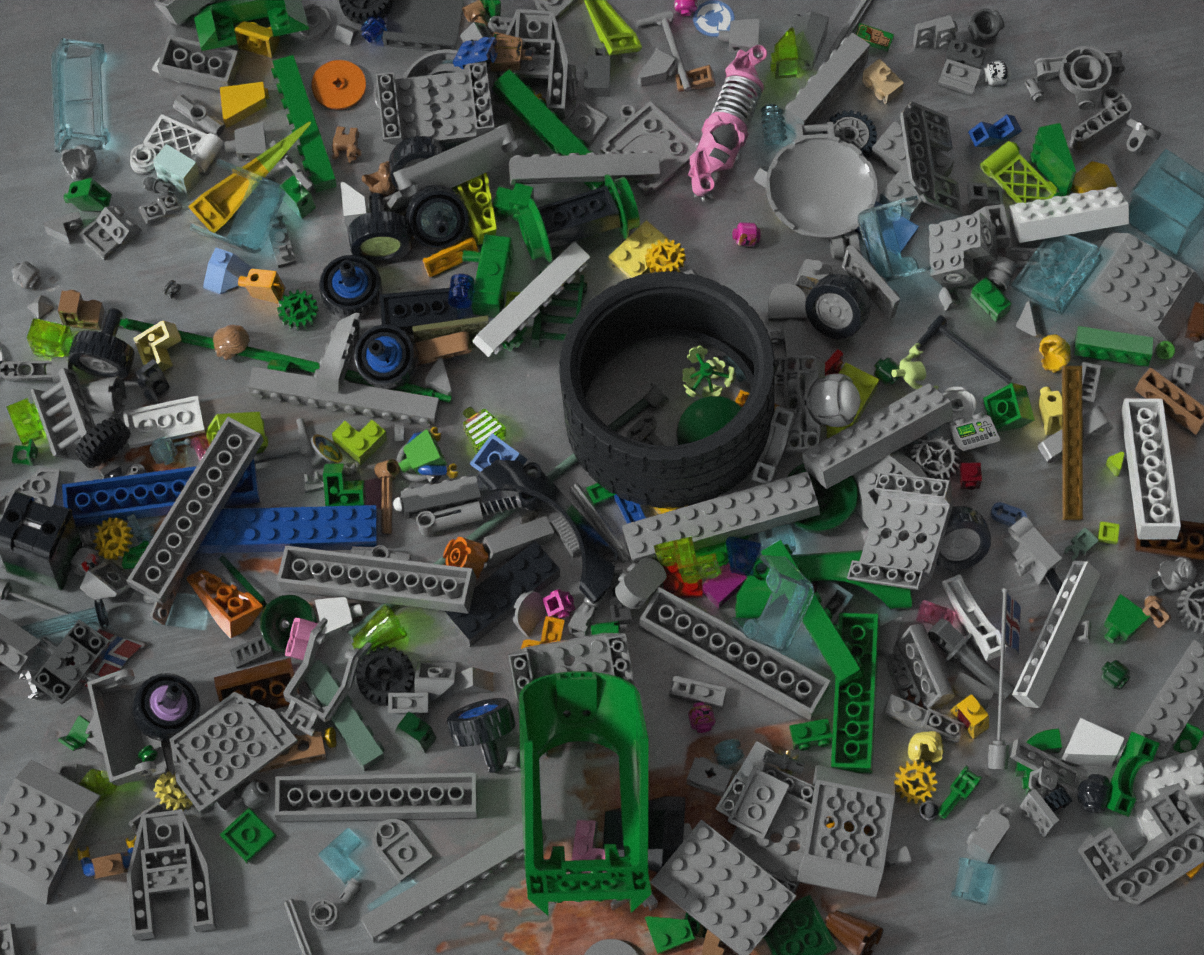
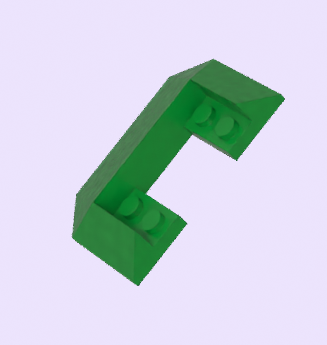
M229 0L209 4L194 17L201 51L237 44L233 24L264 17L269 18L273 37L309 30L302 0Z

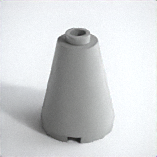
M119 376L81 384L88 407L111 414H121L125 408L122 402L123 399H126L124 380L119 379Z

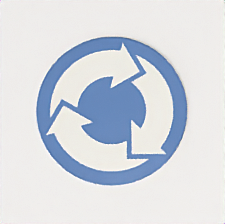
M710 0L700 4L693 14V22L697 30L711 37L719 36V30L729 31L730 22L734 20L732 9L726 3L717 0Z

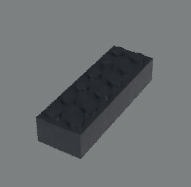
M534 541L474 588L469 614L445 611V618L471 647L515 612L514 605L521 594L530 591L540 593L560 577V568L541 546Z

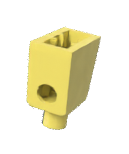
M1043 387L1040 389L1041 395L1038 408L1047 436L1055 434L1062 429V397L1059 391H1052L1050 387Z

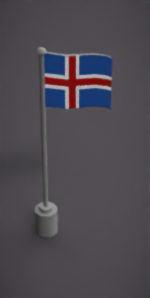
M1008 588L1001 590L1003 592L998 729L997 740L989 743L988 768L1008 769L1009 745L1005 744V740H1001L1005 644L1012 648L1016 655H1019L1021 607L1017 601L1010 597Z

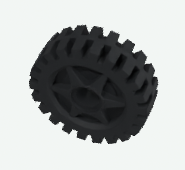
M339 0L343 14L350 21L353 20L354 23L358 24L360 21L361 25H365L366 20L368 24H372V20L379 22V17L383 19L385 13L388 14L390 12L389 8H392L393 0Z
M110 417L108 420H103L101 424L98 423L95 428H91L90 432L84 435L85 438H81L80 443L75 448V454L86 467H98L101 463H106L107 459L113 458L112 456L116 455L118 450L124 447L123 445L128 442L127 440L130 438L131 432L120 418Z
M384 646V648L376 647L374 651L373 649L370 650L369 654H366L360 660L356 672L358 688L365 699L370 700L373 704L377 703L378 706H383V704L388 706V693L411 692L415 682V674L409 657L403 651H398L395 647L391 649L389 646ZM384 673L390 674L388 679L380 678Z

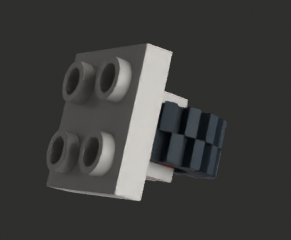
M1063 787L1056 789L1054 792L1049 791L1040 796L1036 789H1033L1027 794L1020 807L1023 815L1033 823L1036 832L1045 838L1051 834L1060 821L1057 817L1065 811V807L1073 799Z

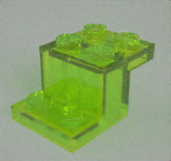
M692 536L654 545V550L661 566H672L677 563L684 583H695L699 579L704 578L713 579L722 574L715 553L698 557Z

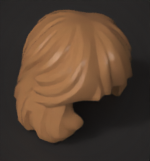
M389 161L381 163L377 172L362 176V182L369 187L371 194L381 193L386 197L393 194L396 189L390 178Z
M239 325L222 327L213 336L214 349L218 357L230 360L236 354L246 350L250 342L249 335Z

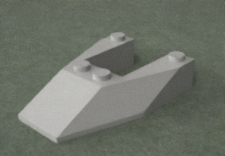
M517 9L506 35L523 39V49L533 50L532 61L521 60V69L512 72L517 73L520 77L548 79L547 108L551 112L554 111L559 116V119H564L566 113L568 58L554 12ZM506 71L494 72L493 83ZM492 90L491 104L493 115L510 116L511 109Z
M899 450L852 475L858 492L856 510L868 529L870 528L879 498L878 493L874 490L879 472L928 478L918 464ZM892 531L886 532L883 538L886 539L890 537Z
M182 809L141 815L127 873L131 928L135 941L156 938L152 894L189 889L192 921L195 931L216 929L208 865Z

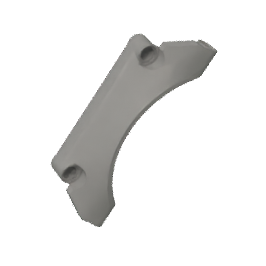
M510 123L503 124L494 128L493 131L413 166L394 172L393 175L399 186V191L384 197L385 211L394 212L408 206L412 196L426 186L444 185L445 187L452 188L508 163L513 156L531 152L536 147L529 135L516 139Z

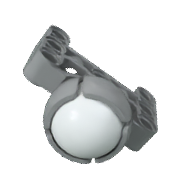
M813 355L775 358V376L784 378V407L798 412L784 453L804 452L826 440L827 428L825 425L843 427L854 421L860 406V395L849 376L844 374L825 376L824 360ZM815 361V366L812 368V362ZM797 363V364H798V367H797V369L795 370V369H794V366H795V364ZM799 401V405L796 408V402ZM815 437H817V443H816V444H814V439H815ZM800 439V444L797 446V440Z

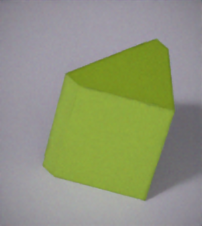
M1119 452L1107 459L1105 465L1114 476L1120 474L1124 452Z

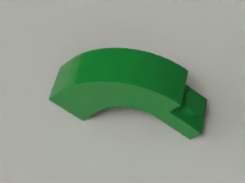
M1059 729L1041 731L1026 742L1047 754L1060 753L1062 749ZM1016 761L1015 776H1023L1021 777L1022 789H1026L1027 795L1032 791L1029 788L1030 772L1034 770Z

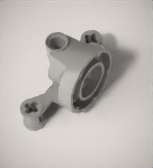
M1090 46L1073 48L1065 56L1043 57L1034 61V66L1037 67L1038 72L1037 80L1048 81L1059 76L1062 84L1075 94L1076 103L1081 110L1093 108L1100 92L1108 85L1111 74H1119L1125 70L1121 60V51L1102 52ZM1087 74L1086 76L1089 80L1081 79L1078 76Z

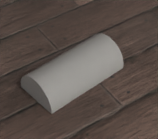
M911 625L896 641V644L911 672L924 708L926 710L929 708L934 710L950 702L955 695L924 625Z

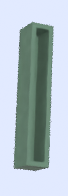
M319 659L314 662L303 681L320 706L325 707L329 705L341 684L337 678L333 679L330 675L332 671L328 664H323ZM347 694L330 721L363 770L366 771L385 759L383 754L385 749L380 741L376 742L372 737L374 733L370 726L367 725L365 727L362 722L364 719L358 709L356 711L351 706L353 702Z

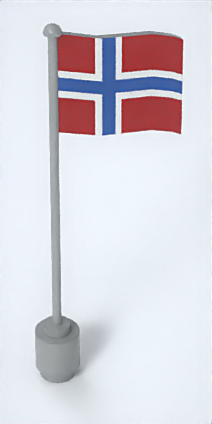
M0 579L1 600L12 595L75 621L80 619L88 626L98 629L97 632L110 641L104 659L95 671L100 677L120 671L140 648L144 649L147 646L145 641L142 643L107 628H101L99 625L12 592L10 582ZM72 661L69 665L74 666L75 662Z

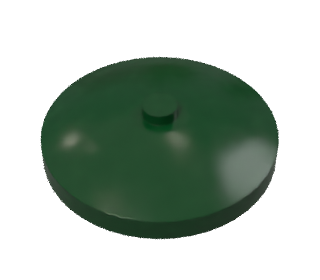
M708 396L693 402L684 410L679 418L676 429L677 444L692 443L714 434L727 425L742 407L735 401L721 396Z
M804 463L795 467L787 477L807 472ZM809 474L819 505L820 515L792 522V524L800 530L816 534L827 533L840 528L852 517L858 502L857 487L852 475L826 489Z

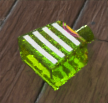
M468 407L463 411L462 414L467 419L463 422V430L476 454L492 433L500 439L506 436V427L486 409L476 413L472 407Z

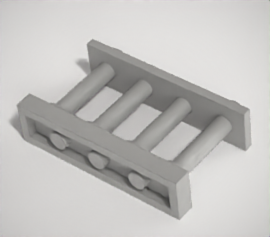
M63 368L58 371L60 376L59 383L46 392L32 389L31 394L45 430L51 453L54 457L67 459L66 448L80 438H85L84 435L96 426L76 371ZM64 389L66 398L51 408L48 399ZM70 405L72 415L57 424L54 415ZM76 421L78 431L62 440L60 431Z

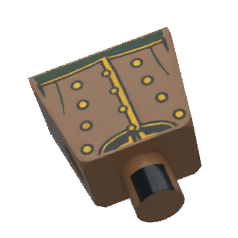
M494 32L493 37L496 38L497 43L493 47L498 55L494 63L490 59L491 72L508 71L509 69L511 71L520 70L521 60L532 61L533 50L523 49V39Z

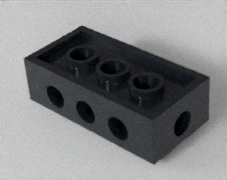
M454 287L379 294L382 324L400 327L409 335H414L412 326L458 320Z

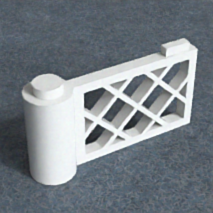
M162 114L143 141V144L151 146L157 152L162 150V146L164 147L166 144L172 143L176 144V150L179 152L191 149L189 158L197 163L199 174H204L224 144L214 134L203 133ZM163 121L170 124L171 128L160 130ZM180 129L185 130V135L179 137L175 136L174 131ZM172 132L174 138L163 141L162 135ZM160 136V143H150L152 138ZM191 137H201L199 142L191 144ZM188 139L189 145L179 148L177 142Z

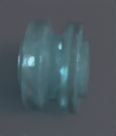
M739 739L724 740L713 747L714 753L719 754L716 757L718 764H731L744 757L743 750L738 749L741 746Z

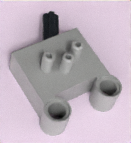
M1022 517L1008 528L1010 535L1003 539L1002 543L1018 560L1014 565L1018 569L1017 574L1020 577L1028 572L1038 584L1047 580L1057 596L1063 583L1055 570L1062 557L1038 532L1031 521L1026 517Z

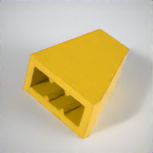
M263 82L220 87L225 128L267 107L266 99H269L268 88H264Z

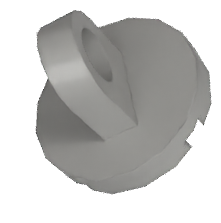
M1129 118L1126 122L1127 125L1133 128L1127 140V149L1133 153L1143 151L1150 137L1159 140L1161 136L1159 131L1135 119ZM1139 140L1138 145L1134 148V142Z

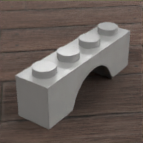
M776 406L770 423L767 444L757 461L752 480L763 484L775 481L798 412L782 406Z

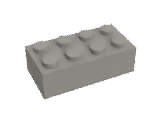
M168 35L157 68L160 77L220 91V87L233 85L240 64V58L236 50L221 47L201 51L199 42Z

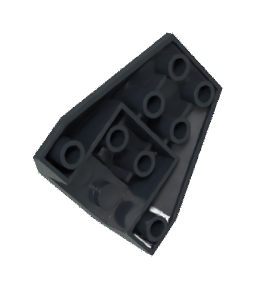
M664 796L648 800V870L658 873L683 843L686 797ZM621 808L605 812L603 849L604 844H616L619 856L624 857Z

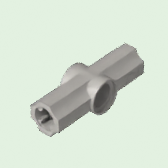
M184 94L179 95L175 99L173 108L190 119L194 126L202 128L206 132L218 137L223 133L225 124L207 112L204 106L196 104Z

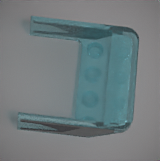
M218 159L216 166L247 178L249 186L227 238L194 224H191L190 231L234 249L257 254L264 248L284 199L285 189L279 183Z

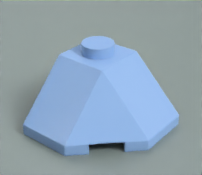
M216 247L208 263L203 288L220 295L228 292L227 290L238 286L239 277L241 275L248 276L249 270L252 267L235 254Z

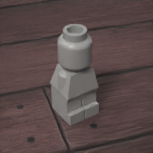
M585 596L583 604L575 610L568 625L569 634L577 637L589 635L588 629L593 623L595 610L599 609L603 597L597 603L592 604Z

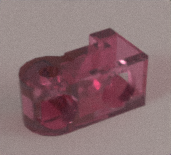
M923 600L919 605L915 621L935 625L940 619H946L953 625L955 612L946 607Z

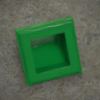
M271 359L267 368L289 373L290 361Z

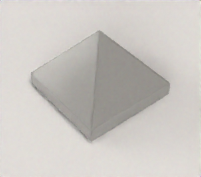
M40 295L27 308L40 320L53 309V306Z

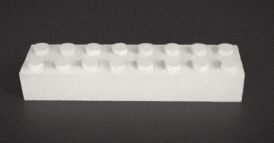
M1124 399L1121 417L1138 539H1177L1181 524L1163 399Z

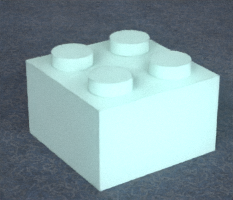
M167 144L153 160L157 178L165 183L174 184L175 191L178 193L183 192L188 195L201 179L197 163Z

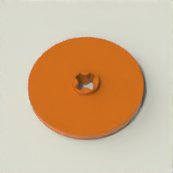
M345 60L330 61L323 64L314 73L311 82L312 93L315 99L326 108L333 110L347 109L356 105L364 96L366 79L362 70L354 63ZM338 82H341V85L338 88L336 85Z

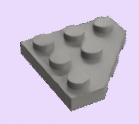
M39 468L30 478L21 481L5 496L2 495L0 497V521L16 491L32 496L35 502L50 507L56 504L61 475L60 469Z

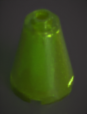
M385 604L353 637L354 642L352 646L354 649H362L369 642L372 644L370 650H376V647H383L404 639L408 634L405 628L401 627L400 620L392 609Z

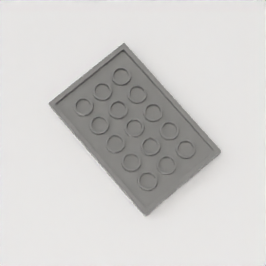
M700 820L650 882L738 955H750L796 898L794 893L703 820Z

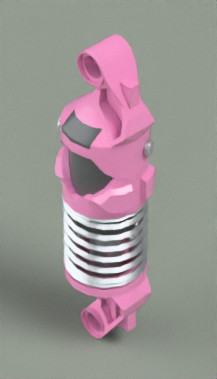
M756 45L746 52L740 49L735 60L725 69V85L722 86V90L719 93L720 96L717 98L718 102L715 103V108H713L711 115L704 122L702 127L703 135L701 140L696 142L695 147L697 149L690 156L691 168L688 176L692 178V189L697 196H705L714 188L715 183L711 176L712 173L731 169L735 160H739V150L746 143L748 138L747 130L764 90V85L754 67L767 57V50L762 45Z

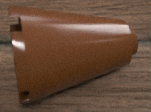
M838 910L830 912L825 919L826 927L852 955H871L874 952L871 950L874 944L878 946L883 935V928L880 925Z

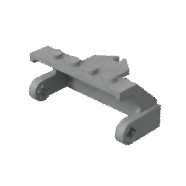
M123 669L87 682L94 715L85 731L86 734L92 732L94 737L87 738V741L95 745L97 751L103 753L109 781L117 786L128 782L152 780L160 777L162 774L166 775L169 771L162 742L144 735L134 722L132 704L136 692L144 681L133 685H123L135 679L132 669ZM147 745H152L154 750L158 752V756L154 761L142 762V759L138 758L141 749L144 750V747Z

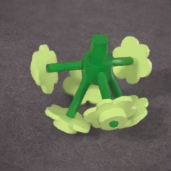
M701 345L691 348L687 355L688 360L692 363L699 361L701 367L699 371H695L694 367L682 370V381L686 382V385L683 384L686 388L685 392L689 397L695 398L697 395L701 398V395L695 392V390L704 378L707 379L708 386L702 389V397L721 396L722 386L712 384L711 378L725 377V385L729 387L736 378L734 367L730 366L725 373L724 368L726 364L723 360L719 361L718 357H714L712 360L709 359L704 363L703 359L708 353L707 348H703Z

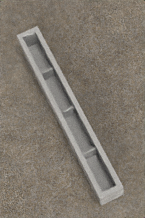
M650 150L643 151L642 153L626 151L623 154L607 152L600 155L596 152H591L587 155L571 153L568 156H561V154H552L550 156L536 154L532 155V157L516 155L509 161L510 185H515V183L605 181L604 177L606 174H609L613 180L625 177L627 181L655 180L660 175L658 152L653 153Z

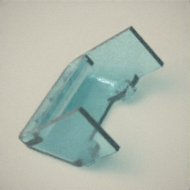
M917 195L863 210L858 215L857 220L869 263L874 266L879 276L884 277L887 282L931 270V266L919 269L916 259L911 256L902 258L892 222L899 220L903 215L901 204L918 199Z
M761 555L760 559L770 569L766 577V583L772 593L759 620L733 617L731 621L748 639L776 651H786L789 649L814 595V588L786 557Z

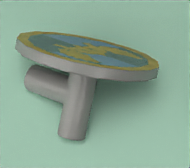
M319 434L311 438V444L316 455L310 461L313 467H316L323 459L332 464L341 463L343 460L342 454L331 440Z

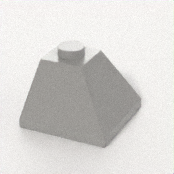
M109 560L88 570L80 589L92 599L115 597L132 589V587L127 583L130 575L112 560Z
M417 661L415 693H428V702L435 701L454 684L456 662Z

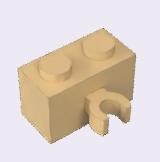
M880 58L863 71L862 81L867 88H871L875 92L876 97L879 100H883L886 104L903 92L904 82Z

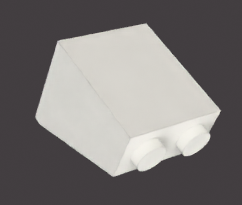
M1080 718L1061 761L1073 766L1111 767L1113 762H1118L1125 748V745L1122 744L1124 737Z

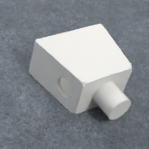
M346 597L315 600L320 621L323 618L328 619L326 626L323 628V634L326 635L325 640L350 630L354 627L352 618L363 615L360 604L349 607Z

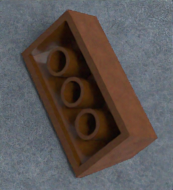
M1180 520L1181 527L1177 539H1138L1135 522V551L1204 560V523Z
M291 658L214 677L219 703L233 692H236L266 708L276 709L288 706L290 703L285 701L283 692L295 674Z

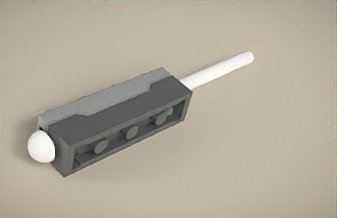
M538 472L528 473V475L535 476ZM463 476L453 481L447 479L438 484L427 483L419 488H405L401 491V496L394 500L393 507L399 512H402L403 508L405 519L417 517L423 511L433 513L477 501L481 504L480 491L488 490L484 483H477L476 476Z

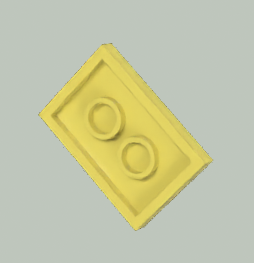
M646 220L608 256V260L629 278L645 274L650 269L647 268L645 260L647 248L652 249L651 244L657 245L658 240L661 243L665 239L669 243L671 240Z

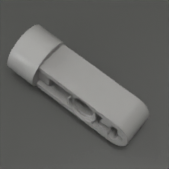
M68 356L53 357L52 360L3 362L0 364V376L7 381L53 380L54 383H59L60 376L58 371L63 368L73 370V365L70 363ZM30 366V374L24 375V368ZM44 366H46L47 375H44ZM8 368H10L13 371H17V373L9 372L7 375L5 374V371H8Z

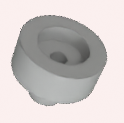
M137 463L130 465L126 470L127 476L146 473L145 468Z

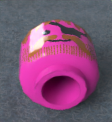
M740 222L733 229L732 238L736 240L738 246L754 247L756 243L760 242L761 230L755 223Z
M704 702L694 704L693 708L688 712L691 728L696 730L697 733L711 731L716 723L713 708L705 705Z

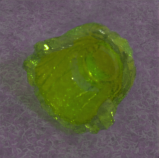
M91 769L78 783L100 795L98 802L108 799L117 788V785L109 781V777L103 778L101 771L97 769Z

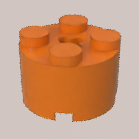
M457 537L456 540L452 539L447 544L443 558L446 559L445 563L447 566L472 568L477 580L484 567V563L488 560V553L485 552L481 543Z

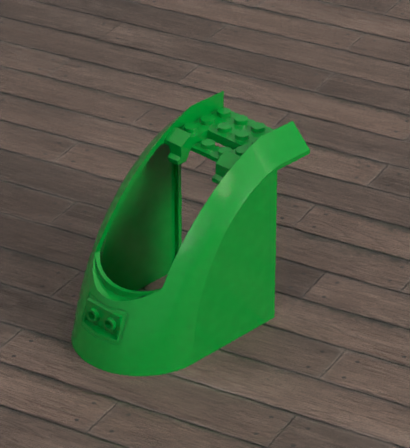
M560 672L535 679L525 685L519 694L522 825L528 900L547 916H549L548 902H583L586 900L601 902L613 899L617 901L628 899L632 913L651 895L648 874L649 738L639 691L633 684L620 677L599 672ZM585 710H589V711H590V712L587 713V714L583 713ZM564 711H570V713L564 714ZM586 741L605 746L619 756L624 857L619 856L616 844H604L605 859L565 861L564 846H553L550 858L544 859L539 758L548 750L563 743Z

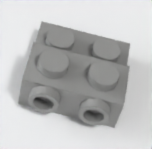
M951 15L916 24L913 38L914 47L923 48L932 44L934 50L948 48L951 39H956L955 32L958 31L956 21H953Z

